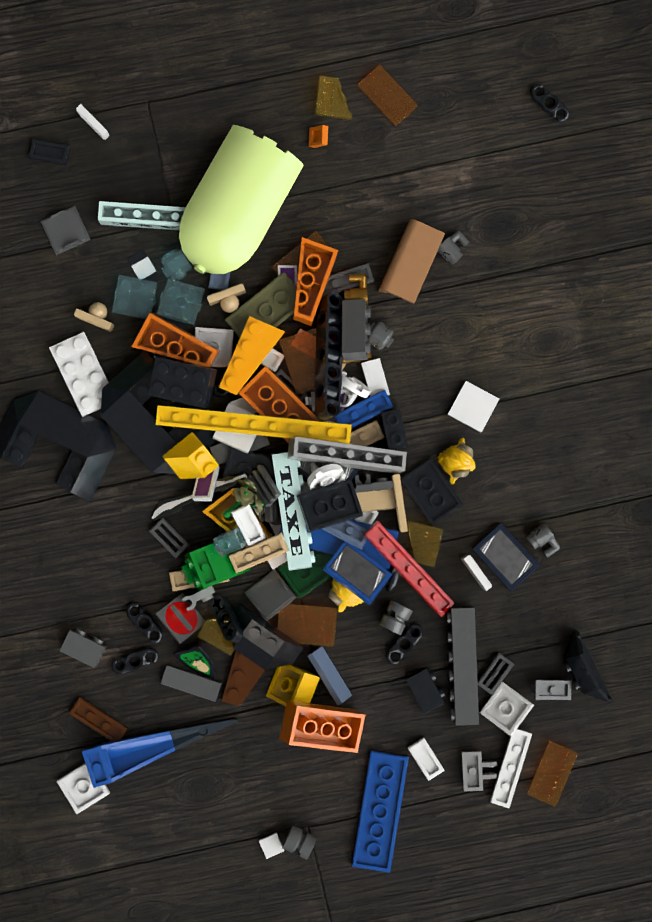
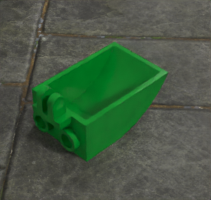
M231 536L186 554V565L181 567V573L185 576L184 581H187L188 585L194 583V586L200 591L250 571L251 569L247 568L236 573L228 556L242 550L240 542Z

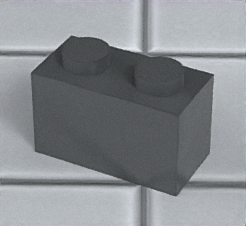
M79 628L69 630L60 652L93 668L97 667L107 645L103 644L104 641L95 636L93 638L86 636L87 632Z

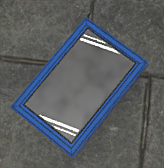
M345 541L323 569V571L368 605L372 603L392 576L389 571L360 549Z

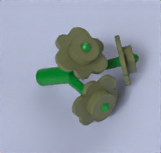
M238 479L237 482L243 487L234 489L233 493L236 502L223 512L224 517L228 519L232 516V510L241 506L246 507L249 504L252 508L256 507L257 516H260L259 511L263 510L264 503H262V499H258L257 494H255V503H253V493L251 491L257 492V488L254 486L255 483L249 479H244V481Z

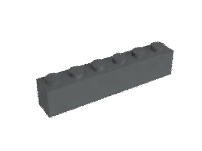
M450 608V612H447V624H451V631L447 632V637L452 651H448V660L452 662V670H449V682H453V689L450 690V701L454 703V709H450V717L455 725H479L475 608Z

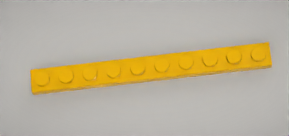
M159 405L156 417V425L282 438L302 437L350 444L352 426L348 424Z

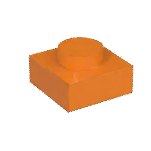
M319 125L309 128V147L316 148L328 144V126Z

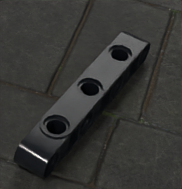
M332 291L321 298L316 323L315 415L322 422L340 413L342 297L336 291Z

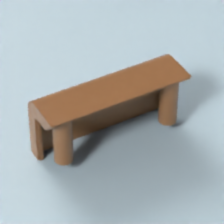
M410 219L378 291L390 293L414 304L445 233L417 220Z

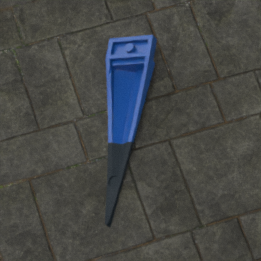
M237 719L109 741L83 749L82 754L93 788L112 783L179 748L235 723Z

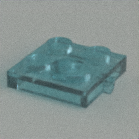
M119 275L117 288L113 296L115 299L112 312L147 319L149 313H152L153 305L156 304L157 282Z
M168 278L165 290L161 292V302L157 315L194 326L198 312L201 311V302L205 289Z

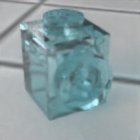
M174 249L161 258L164 266L161 270L166 278L171 277L172 280H181L187 275L186 272L192 269L181 250L177 251V249Z
M239 527L222 533L213 539L214 548L221 557L247 545Z

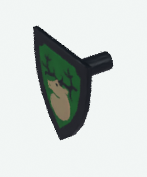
M200 639L196 647L173 652V655L186 667L203 676L214 679V664L209 655L203 650L207 643L205 640Z

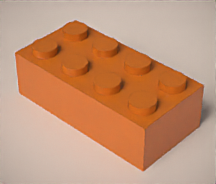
M267 366L239 392L261 416L320 422ZM284 438V439L289 443V440L292 439V438Z
M287 700L279 739L288 745L358 753L366 715L355 709Z

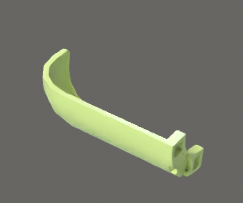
M237 125L231 127L187 204L180 221L179 239L182 251L194 265V269L202 274L204 272L226 274L238 269L251 258L304 166L289 151L283 152L277 148V143L266 136L261 139L253 135V130Z

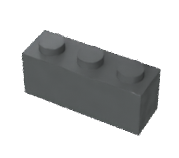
M365 299L342 300V355L344 361L368 360V353H371V343L368 341V335H371L370 323L368 324V318H371V308L367 306Z

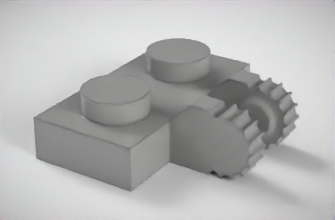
M461 751L463 791H483V779L498 778L497 773L494 772L482 774V767L497 766V761H482L481 751Z

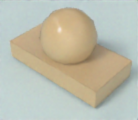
M241 283L211 294L207 299L210 306L220 303L222 310L232 313L239 307V300L236 296L245 294L246 291Z
M99 302L93 303L89 307L88 313L76 308L74 313L76 318L109 332L113 330L114 325L103 320L107 316V308L104 304Z

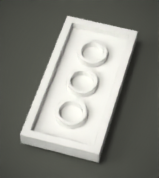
M80 333L49 347L81 416L84 417L101 409L102 388L109 382L85 333Z

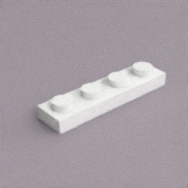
M516 729L514 734L510 736L491 796V803L510 808L532 733Z

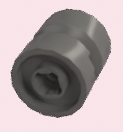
M390 600L386 608L388 613L383 614L379 624L401 635L405 628L404 621L409 620L413 611Z
M292 825L282 849L291 853L296 851L297 856L307 860L315 845L317 836L309 832L304 834L302 829Z

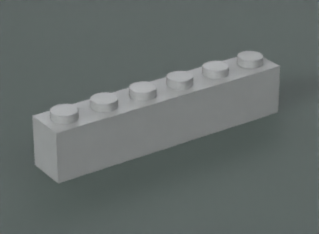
M294 437L289 440L287 459L327 465L338 464L342 467L399 474L405 471L407 452Z

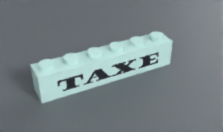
M99 201L98 221L101 225L180 230V221L186 207Z
M287 452L273 454L272 459L276 486L281 493L278 500L284 539L289 548V551L286 552L288 568L291 571L311 568L312 563H315L314 551L309 549V544L312 543L311 532H307L306 523L296 497L301 494L300 487L304 486L303 476L298 475L297 469L301 467V463L297 460L287 459Z

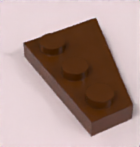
M237 650L222 701L241 706L265 670Z

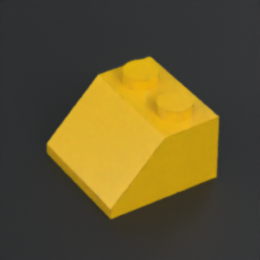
M193 432L162 456L180 479L205 478L219 466Z
M291 664L277 667L266 697L285 707L287 700L310 703L320 677Z

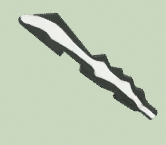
M246 473L237 476L227 475L223 479H217L213 496L219 492L224 493L239 484L237 482L238 479L243 481L248 479ZM193 492L189 495L161 500L152 516V520L156 521L182 510V506L194 502L198 504L203 501H194L192 499Z

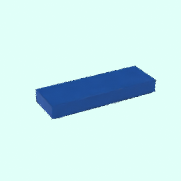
M383 390L341 411L334 418L338 424L352 425L351 428L392 408L393 405L386 391Z

